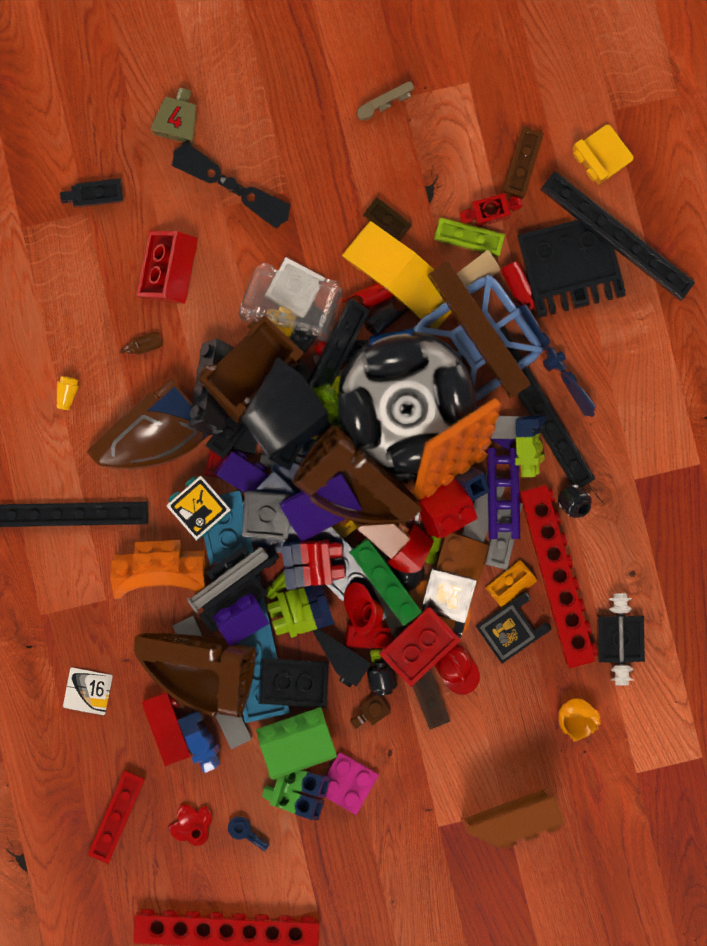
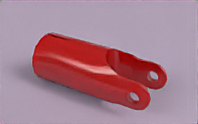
M515 261L500 270L513 297L522 305L530 304L531 306L528 308L531 312L534 309V302L531 298V286L519 261Z
M374 283L347 296L340 303L352 298H359L363 302L362 306L369 309L392 298L393 294L379 283Z

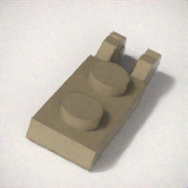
M408 81L371 100L362 107L360 106L356 114L358 120L370 119L374 111L379 109L380 112H383L392 107V102L398 99L400 102H403L412 97L411 93L415 89L412 82Z

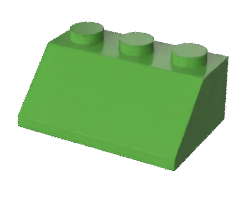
M321 707L256 729L259 744L272 780L337 758Z

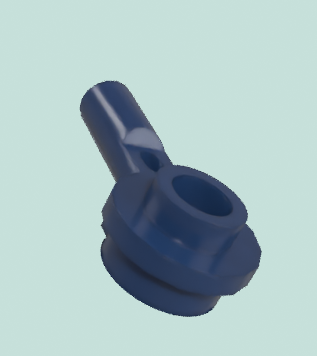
M235 817L229 822L228 832L232 838L236 840L246 838L264 852L270 845L250 831V823L246 818Z

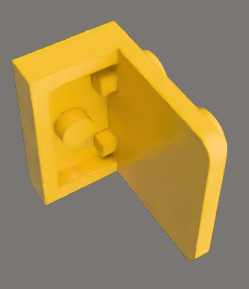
M610 125L603 126L584 141L582 139L579 140L572 149L574 158L578 163L584 165L587 169V175L598 186L633 160V155Z

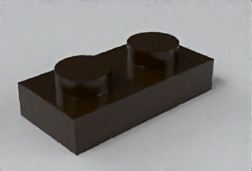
M378 197L363 214L367 220L376 224L398 241H401L412 227L408 221Z

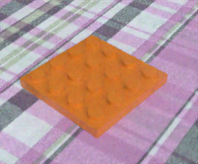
M496 398L426 443L413 492L414 497L418 501L425 496H432L442 484L444 486L448 485L454 479V476L459 473L461 475L466 473L476 462L481 463L487 457V449L491 444V437L495 431V424L499 418L501 403Z

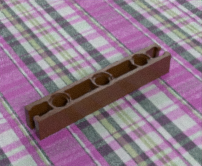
M447 261L430 272L427 277L509 398L514 397L530 386L531 383L450 263Z

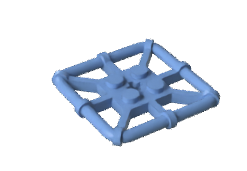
M491 275L477 279L466 288L472 295L484 286L481 311L506 348L530 352L517 362L521 370H523L543 353L538 337L521 315V309L516 308L498 281L492 278ZM491 288L510 313L498 323H495L487 312ZM444 303L421 319L418 325L414 327V331L450 338L458 349V355L462 356L470 366V376L475 386L477 369L486 362L461 325L451 332L427 328L428 325L450 310L446 303ZM514 319L531 345L509 342L500 328ZM496 378L476 391V401L481 400L500 386Z

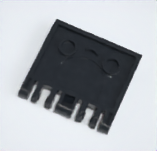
M579 220L517 235L538 318L547 316L544 303L545 298L550 314H556V307L552 297L560 295L561 306L564 312L569 311L566 293L569 292L574 309L589 306L590 302L586 290L589 287L593 303H599L600 297L596 286L600 284L604 286L605 297L608 301L613 300L610 282H612L616 299L626 296L614 248Z

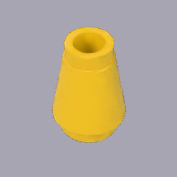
M66 376L60 377V381H57L56 408L70 410V406L79 388V385H77L78 379Z

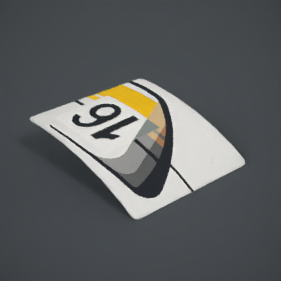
M71 667L63 707L105 715L113 676Z

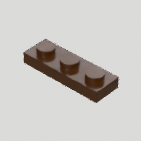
M522 127L503 189L504 193L525 198L544 133Z

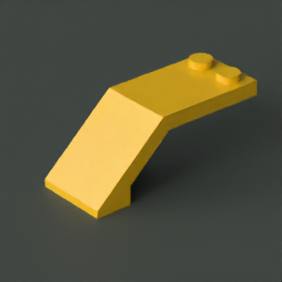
M371 221L367 223L342 254V257L357 270L362 271L387 289L420 319H423L445 303L427 277L434 269L418 254ZM449 310L428 326L438 329L451 311Z

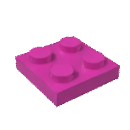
M339 752L326 776L331 777L326 798L357 815L379 774Z

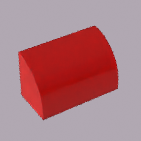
M415 524L408 531L410 540L392 559L389 557L387 561L390 566L401 572L414 573L420 571L434 543Z

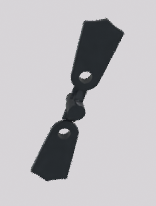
M187 142L174 150L171 164L173 167L207 183L217 182L229 192L241 196V201L246 207L275 229L289 220L290 204L254 187L245 189L233 177H226L223 174L221 176L220 167ZM214 170L215 176L208 177L207 172ZM250 194L256 196L252 202L247 200V196Z

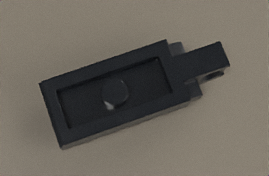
M121 179L77 183L75 186H71V191L60 192V200L62 204L73 203V207L124 202Z

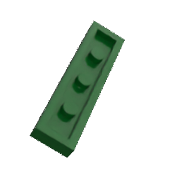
M368 538L349 551L403 626L422 613Z

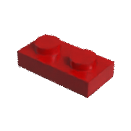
M348 623L345 645L346 647L385 648L392 641L394 627L392 624H383L382 627L371 629L365 635H359L354 630L352 623Z

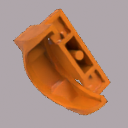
M180 540L135 542L134 554L114 555V561H111L110 580L114 599H122L124 594L131 590L150 586L183 587L198 593L207 586L205 550L182 552Z

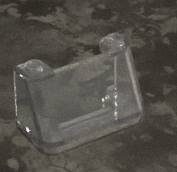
M266 263L255 266L238 312L242 321L251 323L256 317L261 319L266 315L275 325L303 331L307 335H311L312 332L313 335L318 336V340L328 342L343 293V289L338 286L339 282L331 279L321 281L273 269L274 266Z

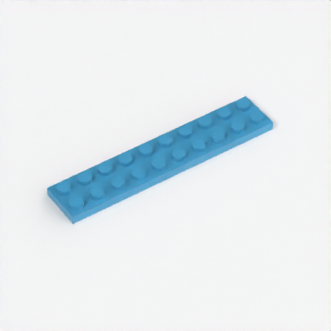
M241 491L219 495L232 512L204 536L210 565L241 543L249 554L254 552L251 537L242 536L244 505L242 504ZM263 597L257 603L270 623L265 598ZM268 624L236 643L255 647L256 649L252 685L243 712L245 723L290 713L289 706L258 704L261 658L278 659L271 625Z

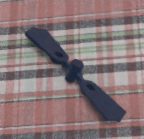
M516 305V308L521 309V315L538 337L543 350L547 351V359L543 361L544 367L548 371L554 368L561 371L563 383L584 416L593 417L595 415V404L583 388L579 387L575 375L572 372L564 371L567 368L563 363L566 360L564 353L561 351L556 353L553 347L549 348L550 340L548 336L541 332L539 324L527 305Z

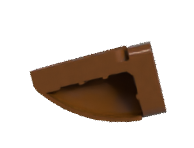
M141 633L135 636L134 652L137 659L151 678L177 701L211 716L218 714L237 718L242 716L254 675L255 647L239 644L229 646L224 638L199 635Z

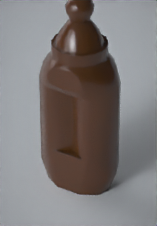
M152 332L134 338L124 349H120V353L124 354L126 352L140 355L160 348L162 342L159 333Z

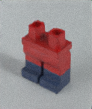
M330 539L306 540L303 542L288 541L283 543L282 555L285 567L286 590L302 586L332 584L334 580L345 578V565H333L332 558L343 557L342 543H330Z

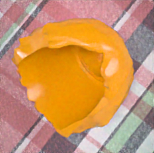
M572 699L563 704L559 710V725L563 733L568 734L574 742L590 736L591 733L598 730L601 723L597 710L582 699Z

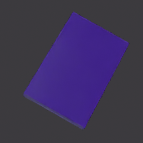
M340 471L327 481L325 487L322 486L316 492L321 497L337 505L358 511L362 510L357 498ZM303 491L279 503L280 508L301 542L344 520V518L315 505Z

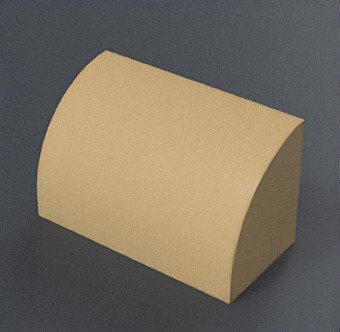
M487 250L460 270L457 275L465 287H467L477 279L486 277V275L494 277L500 272V268L492 254Z

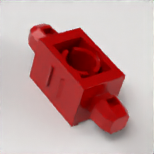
M504 193L473 201L471 205L472 210L466 209L459 213L461 223L468 224L475 220L476 226L480 227L509 219L511 216L510 210L512 212L520 210L523 205L520 197H512L507 201ZM500 204L502 214H499L500 208L495 215H488L484 210L490 205L497 209Z

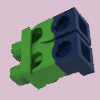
M302 769L276 778L275 788L265 786L262 797L270 801V805L309 820H319L325 800L316 797L326 798L331 777ZM301 792H304V793H307V794H310V795H313V796H316V797H312V796L303 794V793H301Z

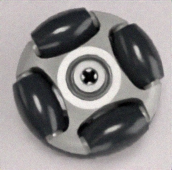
M416 331L412 335L396 334L387 336L373 342L372 345L366 343L347 363L338 387L337 411L342 431L352 439L355 448L358 447L376 463L388 468L394 467L395 472L400 473L419 472L426 443L475 412L477 405L472 378L458 353L437 337Z

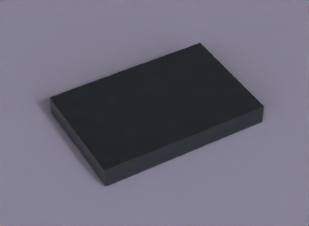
M261 658L258 704L327 708L329 662Z

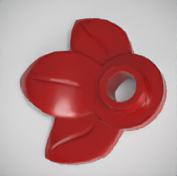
M181 804L177 812L178 822L168 826L170 834L176 840L181 842L188 841L194 846L205 844L209 838L208 827L212 822L211 811L207 806L196 811L189 805ZM196 830L200 831V836L198 838H194V832Z

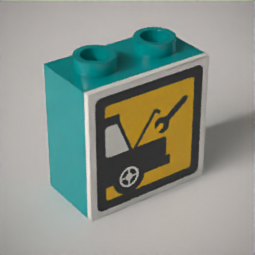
M194 476L185 484L187 488L181 493L177 491L168 499L170 503L166 506L189 533L199 541L229 515L232 510L202 476L198 478Z

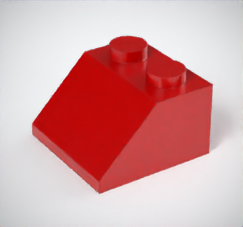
M455 478L448 485L444 486L442 484L432 496H425L419 500L422 507L420 515L427 534L442 539L478 519L471 498Z

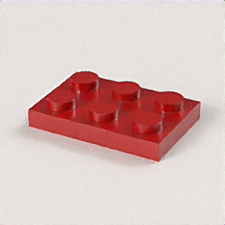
M428 606L382 649L379 655L412 687L461 639Z

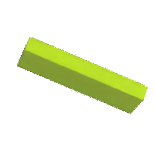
M440 217L434 240L481 253L489 250L492 256L499 257L505 234Z

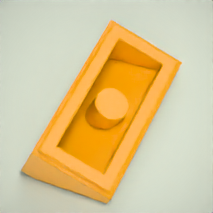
M519 560L485 587V589L497 604L503 608L535 584L537 579L526 565Z

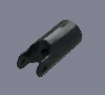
M394 296L367 317L364 325L370 334L377 336L410 309L406 308L403 311H397L392 305V302L397 299Z

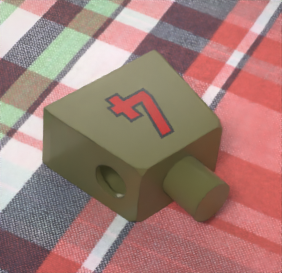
M179 88L176 99L164 98L151 126L153 135L194 145L197 106L189 103L190 90Z

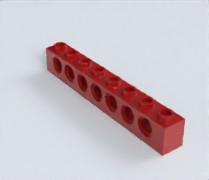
M547 485L522 491L519 493L521 503L523 504L522 507L566 666L570 669L596 662L594 656H598L595 643L590 642L588 635L592 634L588 620L584 621L582 612L586 611L582 598L578 599L576 590H579L578 580L576 576L572 577L570 568H573V562L570 554L566 555L564 546H567V540L564 532L560 533L558 524H561L558 511H554L552 502H555L552 489H548ZM538 504H543L547 508V513L543 517L535 513V507ZM544 526H549L553 530V535L549 539L544 538L541 534V529ZM550 548H556L559 552V557L555 561L550 560L547 556ZM558 569L565 573V579L561 583L556 582L553 578L554 572ZM564 591L571 595V601L567 605L562 604L559 600L560 594ZM570 613L577 617V623L573 627L568 626L565 621L566 616ZM577 635L583 639V645L579 649H575L572 646V639Z
M141 909V912H137L134 918L133 944L175 946H318L319 921L315 920V917L302 916L301 920L292 919L290 915H278V919L269 918L267 914H256L255 918L246 917L244 913H233L232 917L223 916L222 912H210L209 916L200 915L199 911H187L185 915L177 914L176 910H164L163 913H154L153 909ZM155 921L162 922L164 930L156 932L152 927V923ZM178 922L185 923L187 931L185 933L177 932L175 924ZM201 923L208 924L210 932L208 934L200 933L198 925ZM224 924L231 925L233 933L231 935H224L221 932V926ZM247 925L254 926L256 934L254 936H247L244 933V927ZM275 926L279 930V935L270 937L266 932L267 928ZM294 927L301 929L302 936L299 938L291 937L290 929Z

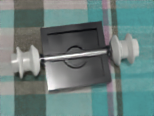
M613 594L614 598H609V600L614 602V606L609 608V610L618 614L614 617H597L598 662H617V666L611 668V671L615 672V677L611 681H615V685H629V681L634 680L629 677V672L633 671V668L624 664L626 662H645L644 616H625L623 613H628L632 610V608L627 606V601L632 598H627V594Z

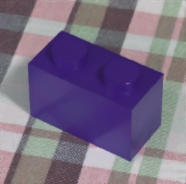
M235 450L234 453L230 451L226 458L222 459L214 472L216 476L244 494L246 490L254 491L269 476L264 473L266 468L256 462L253 465L246 461L247 456L238 450Z
M252 593L241 597L233 605L219 610L216 615L212 616L229 646H233L270 624Z

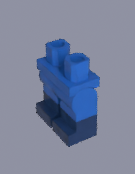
M196 710L181 717L178 723L193 754L191 757L193 763L199 762L203 772L206 773L220 765L217 753L221 749L219 744L214 745V736L208 732L203 720L208 715Z

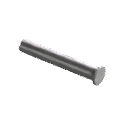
M259 547L191 598L187 597V601L194 611L198 613L199 608L268 558L267 553L262 547Z

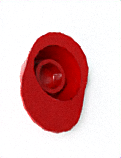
M350 584L345 590L344 606L354 630L359 635H365L371 629L382 627L384 611L381 603L371 598L363 584Z
M456 644L435 664L438 674L452 692L458 695H466L477 688L480 681V672L463 646Z

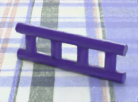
M496 448L487 449V485L490 491L488 492L489 539H498V532H511V539H520L519 465H515V458L518 457L516 448H509L510 455H496ZM496 464H510V478H496ZM497 487H510L511 500L497 501ZM497 510H511V523H497Z

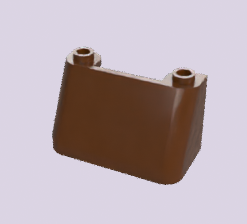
M266 315L261 319L256 317L248 325L250 330L247 336L217 365L210 366L208 364L199 373L201 384L237 424L242 421V415L254 395H257L263 385L265 376H268L273 368L275 359L279 357L295 369L301 363L304 355Z

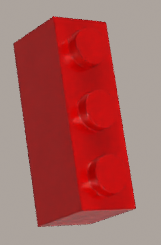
M166 692L142 701L143 709L164 766L191 757L192 753L178 723L182 716L178 717L175 709L179 707L177 700Z

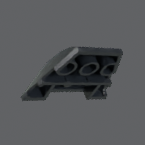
M279 357L275 359L273 368L268 376H265L263 385L257 395H254L241 417L242 422L266 455L286 449L330 429L328 411L304 377Z

